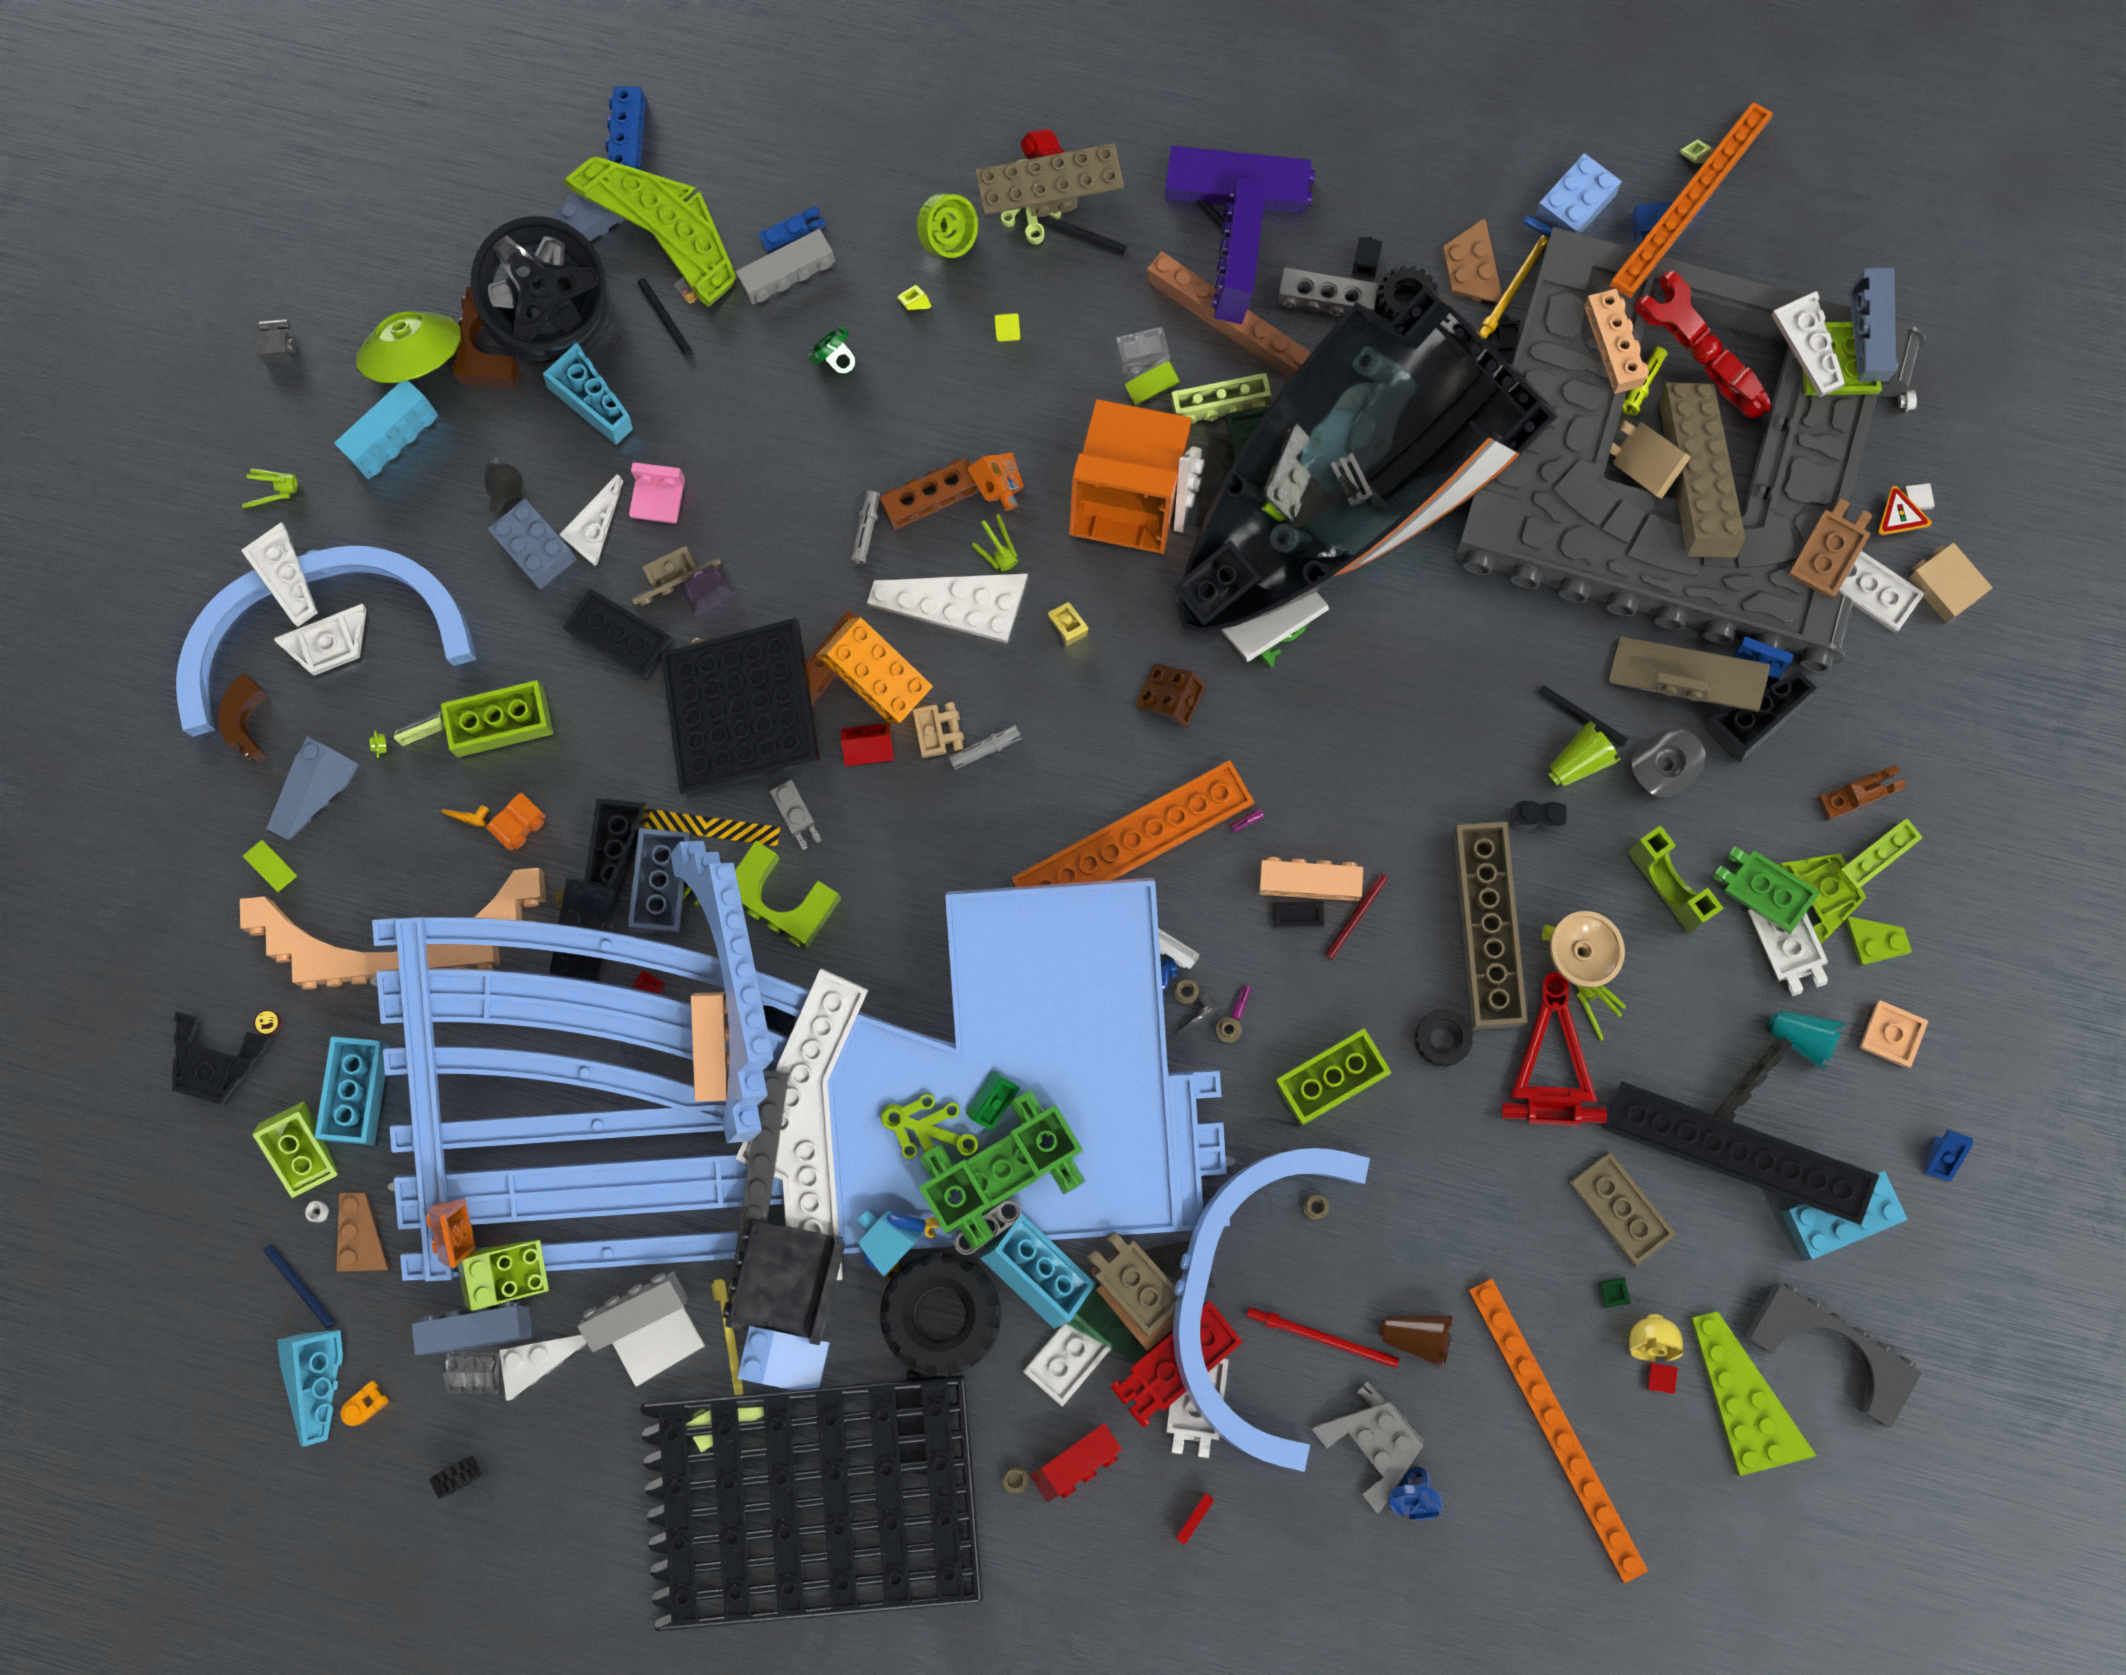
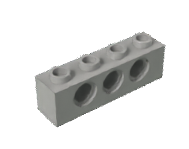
M1284 268L1277 304L1283 305L1286 308H1304L1309 312H1328L1333 316L1345 315L1356 302L1373 311L1378 283ZM1299 290H1307L1309 293L1301 294ZM1327 293L1332 295V298H1325L1322 295ZM1351 297L1354 298L1356 301L1348 302L1346 298Z

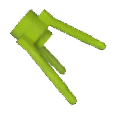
M251 468L250 472L254 474H247V479L273 481L274 490L279 491L280 494L244 503L242 507L248 508L279 499H290V493L297 492L296 475Z
M997 514L996 519L1007 548L1006 546L1002 547L985 520L981 523L998 549L993 554L995 559L976 543H972V547L987 559L995 570L1000 568L1002 572H1005L1018 563V554L1012 546L1001 516Z
M1604 985L1592 988L1576 986L1580 991L1576 996L1582 1002L1598 1039L1603 1041L1604 1037L1587 998L1593 1001L1599 997L1618 1017H1621L1622 1013L1605 995L1622 1009H1625L1626 1005Z

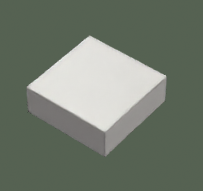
M1930 483L1906 486L1903 489L1904 494L1920 510H1929L1935 507Z

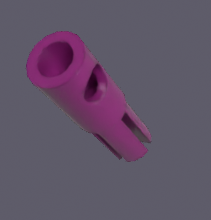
M1259 808L1231 824L1230 828L1246 821L1244 824L1232 829L1233 832H1236L1264 818V815Z
M1247 985L1243 986L1231 1018L1238 1021L1241 1020L1251 992L1250 986L1248 988Z

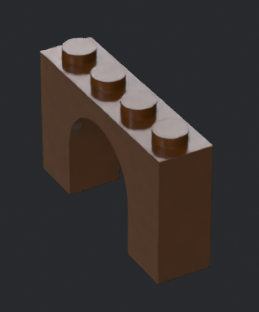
M466 287V294L462 296L461 300L463 315L458 321V325L461 328V342L456 349V361H453L452 364L453 375L463 385L517 388L519 364L514 356L489 355L476 349V338L484 325L475 305L471 287ZM498 308L508 321H514L516 310Z

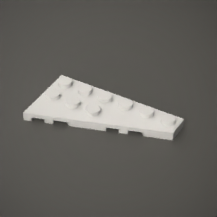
M1028 573L876 580L873 583L867 605L1008 644L1028 579Z

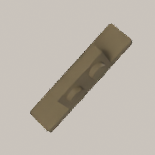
M686 545L642 566L652 588L631 598V602L633 605L638 603L639 606H643L653 601L652 596L661 593L663 596L674 591V586L681 582L683 585L691 583V580L693 582L694 578L692 577L698 571H706L710 574L718 570V564H721L719 557H716L696 567Z

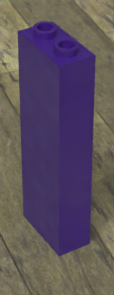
M1171 146L1165 200L1192 203L1203 200L1211 205L1225 206L1226 202L1230 203L1228 197L1231 186H1236L1238 177L1266 183L1263 210L1305 214L1306 205L1311 206L1313 191H1308L1309 184H1314L1315 170L1311 169L1312 160Z

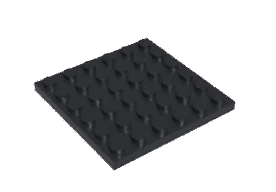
M792 618L661 653L680 794L688 795L820 762L798 619Z

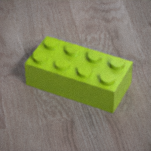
M538 680L441 703L449 750L457 757L554 734L545 689Z
M1364 1028L1276 1079L1274 1084L1299 1126L1302 1127L1388 1077L1392 1072Z

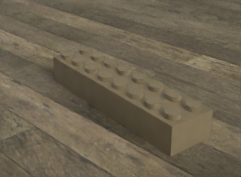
M1666 382L1658 401L1665 438L1691 456L1673 482L1687 557L1736 558L1746 539L1715 386L1712 383Z
M1508 823L1456 825L1453 830L1471 1029L1523 1027L1528 1021Z

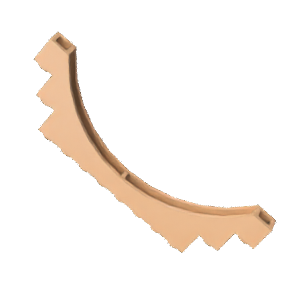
M540 868L513 870L495 898L474 918L522 920L521 904L524 907H536L539 905V902H546L545 873ZM267 897L240 899V929L249 932L251 936L265 935L266 931V956L275 959V962L278 963L290 962L292 958V983L301 986V989H316L317 985L326 984L327 987L342 986V982L351 981V984H365L367 979L377 977L376 972L380 970L399 969L398 951L358 952L334 947L313 938L297 927L274 901ZM426 944L428 968L492 970V966H500L499 946Z

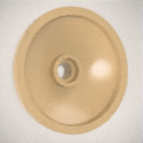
M1591 911L1572 913L1556 925L1550 939V954L1554 966L1567 981L1577 986L1592 988L1604 985L1619 973L1623 965L1625 947L1622 936L1617 927L1601 914ZM1578 948L1583 951V956L1578 954Z

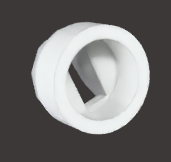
M312 1201L306 1208V1218L316 1223L323 1222L327 1219L329 1208L322 1202ZM316 1209L320 1210L319 1215L315 1214Z

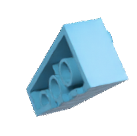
M577 343L543 373L547 388L615 445L633 430L629 414L607 387L606 382L599 376L588 357L586 358Z

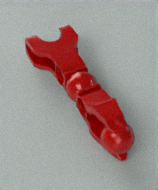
M1666 271L1659 281V285L1665 293L1664 304H1660L1651 296H1642L1634 305L1637 313L1648 325L1665 327L1686 350L1691 348L1694 360L1705 365L1703 369L1719 388L1718 392L1731 404L1739 408L1744 416L1756 419L1765 415L1767 411L1771 410L1772 405L1767 392L1764 391L1750 368H1746L1727 348L1722 350V343L1717 336L1708 334L1711 329L1707 327L1705 321L1691 306V290L1689 285L1676 272Z

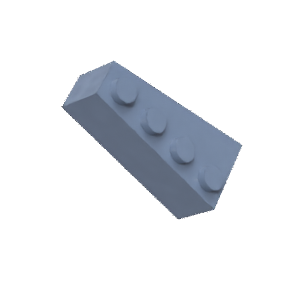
M1894 267L1864 268L1849 290L1858 382L1889 381L1898 369L1895 332Z

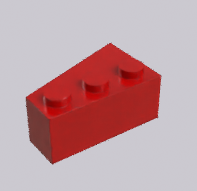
M1104 1423L1029 1476L1046 1502L1060 1495L1064 1499L1076 1491L1074 1485L1080 1480L1085 1484L1098 1475L1095 1471L1098 1467L1103 1465L1106 1469L1118 1460L1116 1455L1122 1451V1448Z

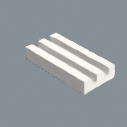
M1353 453L1348 455L1349 457H1343L1339 459L1340 461L1330 464L1350 506L1354 507L1372 498L1373 494ZM1350 462L1352 463L1366 492V494L1363 496L1347 465ZM1342 466L1358 497L1353 500L1338 469Z

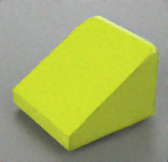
M1019 314L995 315L997 341L1020 340Z

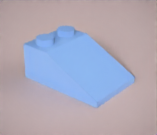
M749 1326L737 1379L790 1390L820 1388L830 1342L821 1341L819 1346L810 1344L807 1337Z

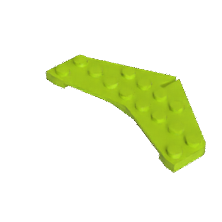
M600 157L588 159L565 178L564 185L574 193L650 231L696 296L707 307H710L733 286L736 277L701 192L696 193L685 203L695 193L696 187Z

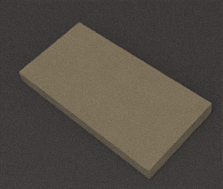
M1611 1151L1607 1152L1569 1182L1570 1186L1634 1267L1638 1266L1677 1235Z

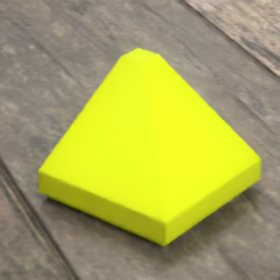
M917 285L897 296V299L907 310L929 309L932 307L927 295Z

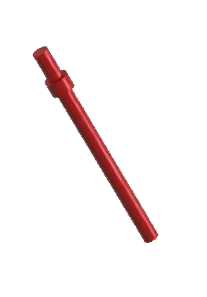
M1251 1307L1248 1308L1246 1317L1265 1323L1266 1327L1274 1330L1277 1327L1397 1368L1399 1362L1397 1357L1280 1318V1314L1271 1311L1266 1313Z

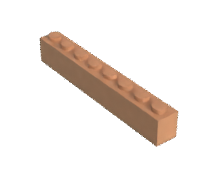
M1161 251L1148 267V283L1289 379L1292 378L1311 354L1310 351L1248 309L1242 324L1214 319L1215 308H1211L1213 295L1217 293L1214 286Z

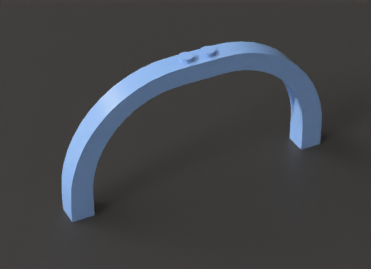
M342 546L320 551L310 550L305 555L297 556L307 583L334 575L355 572L380 574L405 583L416 590L432 609L441 633L446 659L453 666L477 660L470 630L460 607L437 578L413 560L395 552L369 546ZM256 570L230 583L206 605L195 620L182 647L176 676V695L182 729L192 737L216 730L209 696V675L213 656L220 640L232 622L243 611L263 597L272 594Z
M1309 1148L1276 1153L1255 1161L1233 1175L1210 1199L1194 1228L1187 1254H1183L1180 1266L1183 1269L1181 1280H1178L1175 1286L1177 1300L1173 1318L1174 1354L1182 1383L1192 1404L1205 1422L1226 1442L1257 1459L1305 1472L1310 1445L1267 1434L1242 1420L1223 1401L1208 1375L1201 1350L1200 1320L1218 1240L1223 1228L1238 1206L1251 1194L1268 1183L1296 1174H1315L1354 1184H1365L1370 1158L1332 1149Z

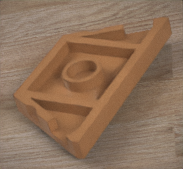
M1483 219L1443 246L1442 253L1451 294L1461 297L1467 296L1479 302L1481 299L1495 303L1496 306L1502 297L1486 219Z

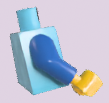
M866 1210L857 1220L867 1231L859 1241L865 1264L879 1271L889 1280L894 1276V1271L897 1272L901 1269L899 1260L923 1236L921 1232L925 1231L927 1237L933 1238L936 1234L932 1227L940 1228L939 1222L935 1217H929L924 1220L887 1211L878 1220Z

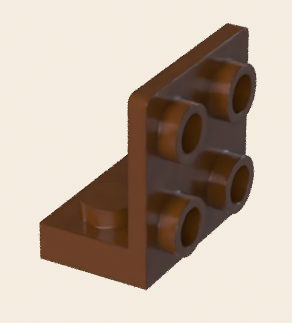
M1155 663L1135 706L1141 710L1169 716L1178 726L1188 728L1207 684L1193 671Z

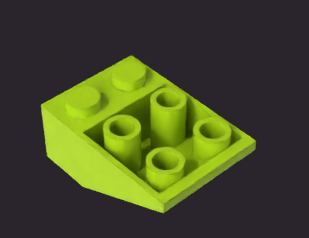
M539 1239L475 1250L458 1265L464 1304L471 1311L549 1291Z

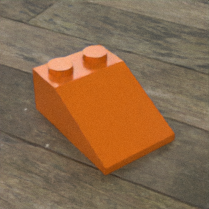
M466 1198L435 1204L428 1209L426 1221L428 1227L432 1228L433 1252L438 1255V1260L449 1268H454L476 1250Z

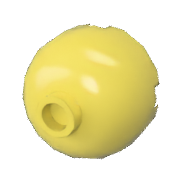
M1648 1315L1647 1318L1636 1323L1630 1332L1629 1348L1631 1355L1637 1359L1656 1362L1655 1356H1665V1361L1678 1359L1683 1355L1682 1334L1674 1323L1664 1319L1662 1315Z

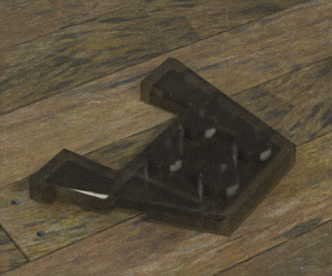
M1296 423L1292 424L1288 431L1290 434L1286 443H1283L1280 450V458L1277 465L1273 467L1262 495L1294 529H1299L1356 495L1360 490L1346 475L1340 476L1328 492L1296 459L1298 454L1311 440Z

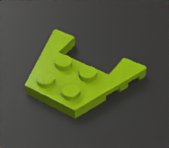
M1841 853L1777 864L1820 891V894L1811 905L1820 920L1819 924L1813 926L1820 944L1867 898L1861 887L1852 893L1836 873L1847 864Z

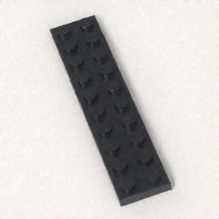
M1621 1081L1604 1130L1859 1225L1863 1222L1879 1178V1174Z

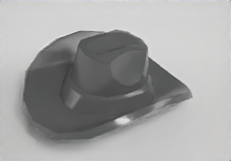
M1670 728L1659 732L1640 745L1631 759L1632 771L1638 783L1648 793L1660 798L1671 797L1685 789L1699 776L1704 769L1706 752L1701 740L1689 730Z

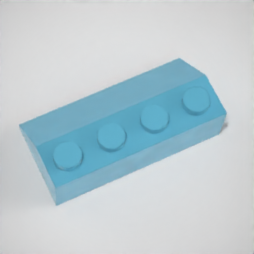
M1022 1213L1015 1223L992 1240L980 1257L988 1267L1054 1329L1072 1320L1096 1284Z

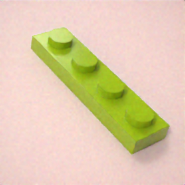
M1905 818L1836 873L1853 893L1923 837L1908 818Z

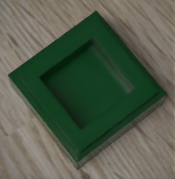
M1625 1277L1598 1282L1603 1308L1631 1304Z

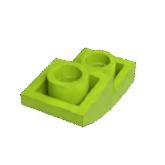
M1168 361L1139 375L1124 385L1134 404L1139 406L1155 395H1161L1181 382L1171 362Z
M263 840L242 856L277 893L297 877Z

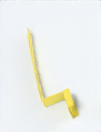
M719 1279L714 1280V1283L711 1285L714 1301H720L723 1317L724 1306L729 1298L726 1281ZM723 1318L734 1395L744 1394L742 1380L737 1379L740 1366L734 1328L725 1327L726 1318Z

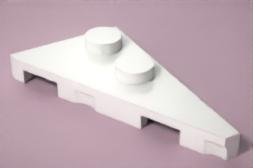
M583 1335L500 1350L506 1401L516 1398L519 1393L532 1386L539 1378L548 1374L575 1351L584 1347L587 1342Z

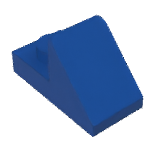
M1948 1129L1942 1138L1936 1136L1932 1144L1925 1173L1951 1182L1973 1146V1138Z

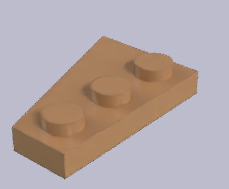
M339 1193L337 1272L391 1270L385 1258L383 1242L377 1231V1222L368 1193Z

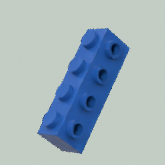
M613 86V96H609V107L612 110L611 117L607 119L610 135L609 138H606L605 142L606 151L608 152V159L606 160L638 170L641 167L646 103L642 87Z

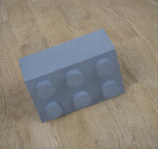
M526 499L522 500L488 528L495 540L539 590L577 560L570 548Z

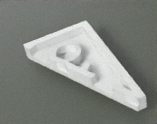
M618 474L559 534L565 542L593 566L598 564L623 484V480Z

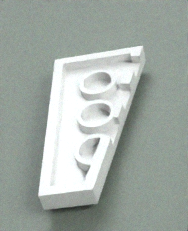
M1815 291L1774 310L1771 315L1819 397H1822L1841 388L1845 383L1837 356L1833 353L1831 335L1827 332L1825 326V315L1823 310L1820 309L1818 302L1820 298L1818 292Z
M282 522L241 550L297 627L318 613L287 529Z

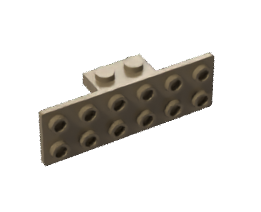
M1114 143L976 170L985 215L1030 207L1032 217H1045L1050 215V213L1058 211L1066 213L1074 208H1078V197L1124 188Z
M1620 637L1609 676V683L1663 693L1667 696L1684 697L1693 701H1704L1758 712L1764 695L1770 665Z

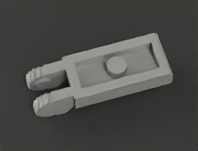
M792 780L770 791L791 833L797 838L802 850L808 847L805 838L802 837L800 832L807 828L810 829L811 836L816 843L822 841L814 827L815 823Z

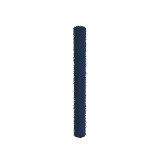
M272 1244L267 1246L263 1252L326 1329L333 1326L335 1321Z

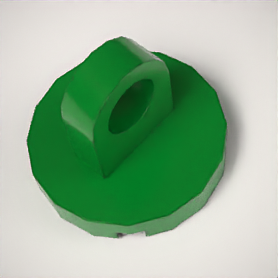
M838 326L837 329L839 331L835 332L833 330L827 333L814 346L813 350L815 353L809 352L808 358L813 364L826 360L837 372L847 373L854 367L855 358L851 351L843 344L849 335V331L844 326ZM841 354H845L849 358V362L845 367H839L836 363L837 357Z

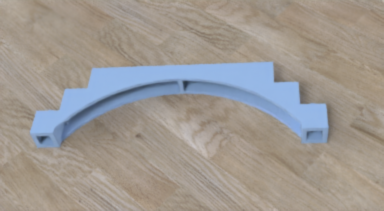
M704 841L679 842L670 854L675 877L682 878L688 884L703 908L716 944L726 993L730 1054L725 1114L722 1118L726 1142L752 1141L762 1131L757 1105L768 1096L763 1069L774 1058L734 863H721L719 852H706Z

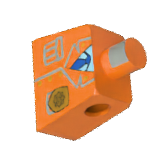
M1012 452L983 456L967 468L985 500L988 502L1000 500L1005 511L1012 510L1018 506L1014 494L1023 489V482Z

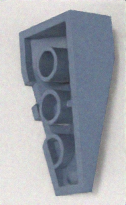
M307 737L294 759L266 829L290 840L311 821V817L318 810L330 803L329 800L339 791L342 792L348 786L359 764Z

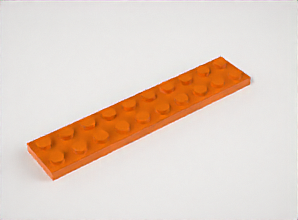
M1229 760L1017 874L1011 879L1015 887L1116 880L1251 807L1255 802Z

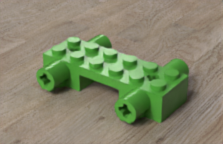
M1032 1090L1025 1092L1010 1102L1013 1111L1022 1125L1011 1131V1134L967 1161L963 1160L954 1166L942 1145L932 1148L919 1157L931 1178L930 1181L921 1185L919 1189L945 1234H950L960 1228L972 1250L995 1237L982 1214L1047 1174L1051 1173L1063 1195L1086 1182L1073 1160L1084 1153L1082 1147L1058 1107L1054 1105L1044 1111ZM1044 1136H1048L1049 1139L1052 1136L1054 1137L1052 1147L1049 1149L1046 1146L1044 1148L1041 1147V1144L1044 1142ZM955 1190L963 1194L959 1204L955 1201L952 1203L950 1200L954 1197L952 1192Z

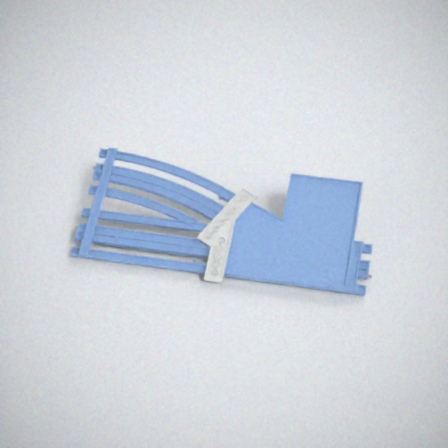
M1154 878L947 892L945 899L956 1044L923 1035L859 1012L869 989L822 968L819 970L811 991L755 970L762 1005L773 1006L798 1017L790 1037L767 1028L774 1059L764 1069L790 1072L770 1205L784 1204L786 1223L775 1224L842 1237L845 1242L843 1254L862 1252L859 1241L867 1231L857 1220L866 1210L878 1220L887 1211L924 1220L929 1217L936 1218L919 1189L921 1185L931 1180L919 1159L925 1153L915 1131L905 1127L910 1142H914L918 1146V1153L914 1158H905L895 1131L888 1130L881 1122L883 1109L890 1104L904 1107L919 1100L924 1093H931L935 1097V1105L929 1110L921 1109L908 1116L920 1120L943 1109L947 1103L956 1102L960 1106L959 1115L956 1118H947L933 1126L958 1135L965 1133L973 1134L978 1140L976 1152L969 1156L963 1155L958 1151L956 1145L929 1136L934 1147L943 1146L955 1166L1011 1134V1131L1022 1125L1010 1104L992 1131L972 1121L966 1114L967 1109L994 1070L1020 1087L1013 1100L1032 1090L1044 1111L1056 1105L1084 1153L1073 1159L1086 1180L1079 1187L1063 1195L1051 1173L1013 1195L1021 1203V1213L1050 1240L1110 1236L1113 1232H1116L1118 1235L1194 1230L1200 1215L1210 1199L1202 1198L1201 1176L1227 1174L1226 1167L1236 1162L1234 1157L1225 1155L1223 1121L1197 1122L1196 1099L1222 1097L1220 1070L1168 1071ZM409 917L372 920L374 946L397 945L399 969L380 970L376 972L377 977L372 978L370 983L378 986L381 1024L404 1023L406 1047L383 1049L385 1075L408 1074L412 1124L390 1126L392 1153L414 1151L416 1174L396 1176L394 1181L388 1185V1189L395 1191L398 1230L421 1228L423 1252H408L400 1255L402 1281L425 1279V1282L441 1281L459 1277L458 1266L449 1268L438 1260V1255L432 1249V1239L434 1237L432 1228H429L427 1225L426 1215L429 1208L439 1203L466 1198L471 1225L742 1207L752 1141H744L738 1153L445 1172L443 1149L724 1130L722 1118L725 1114L726 1101H695V1089L692 1084L596 1060L516 1049L435 1046L433 1022L493 1023L538 1027L598 1036L664 1051L693 1060L691 1003L598 981L507 970L428 968L426 944L508 946L579 954L652 968L725 988L719 958L629 935L534 921L472 917ZM437 1074L495 1075L553 1081L623 1094L669 1107L441 1122ZM924 1097L923 1104L930 1106L932 1099ZM951 1105L947 1108L949 1114L957 1113L955 1106ZM892 1112L889 1118L891 1121H898L899 1116L897 1113ZM1044 1136V1142L1041 1144V1147L1044 1148L1046 1146L1049 1149L1052 1147L1054 1137L1052 1136L1049 1139L1048 1136ZM965 1139L963 1145L966 1148H970L973 1146V1142L970 1139ZM912 1146L905 1148L907 1154L912 1155L915 1153ZM955 1190L952 1192L954 1197L950 1200L952 1203L955 1201L959 1204L963 1194ZM1006 1204L1002 1207V1210L1005 1214L1012 1215L1016 1212V1207L1012 1204ZM1230 1218L1225 1226H1230ZM986 1219L990 1229H993L995 1223L992 1220ZM941 1225L939 1229L932 1227L936 1235L933 1238H929L926 1236L925 1231L921 1232L923 1236L911 1249L955 1246L956 1233L960 1228L950 1234H945ZM739 1230L543 1243L541 1248L546 1271L735 1259ZM964 1235L961 1236V1243H963L964 1245H969ZM842 1260L836 1280L843 1279Z

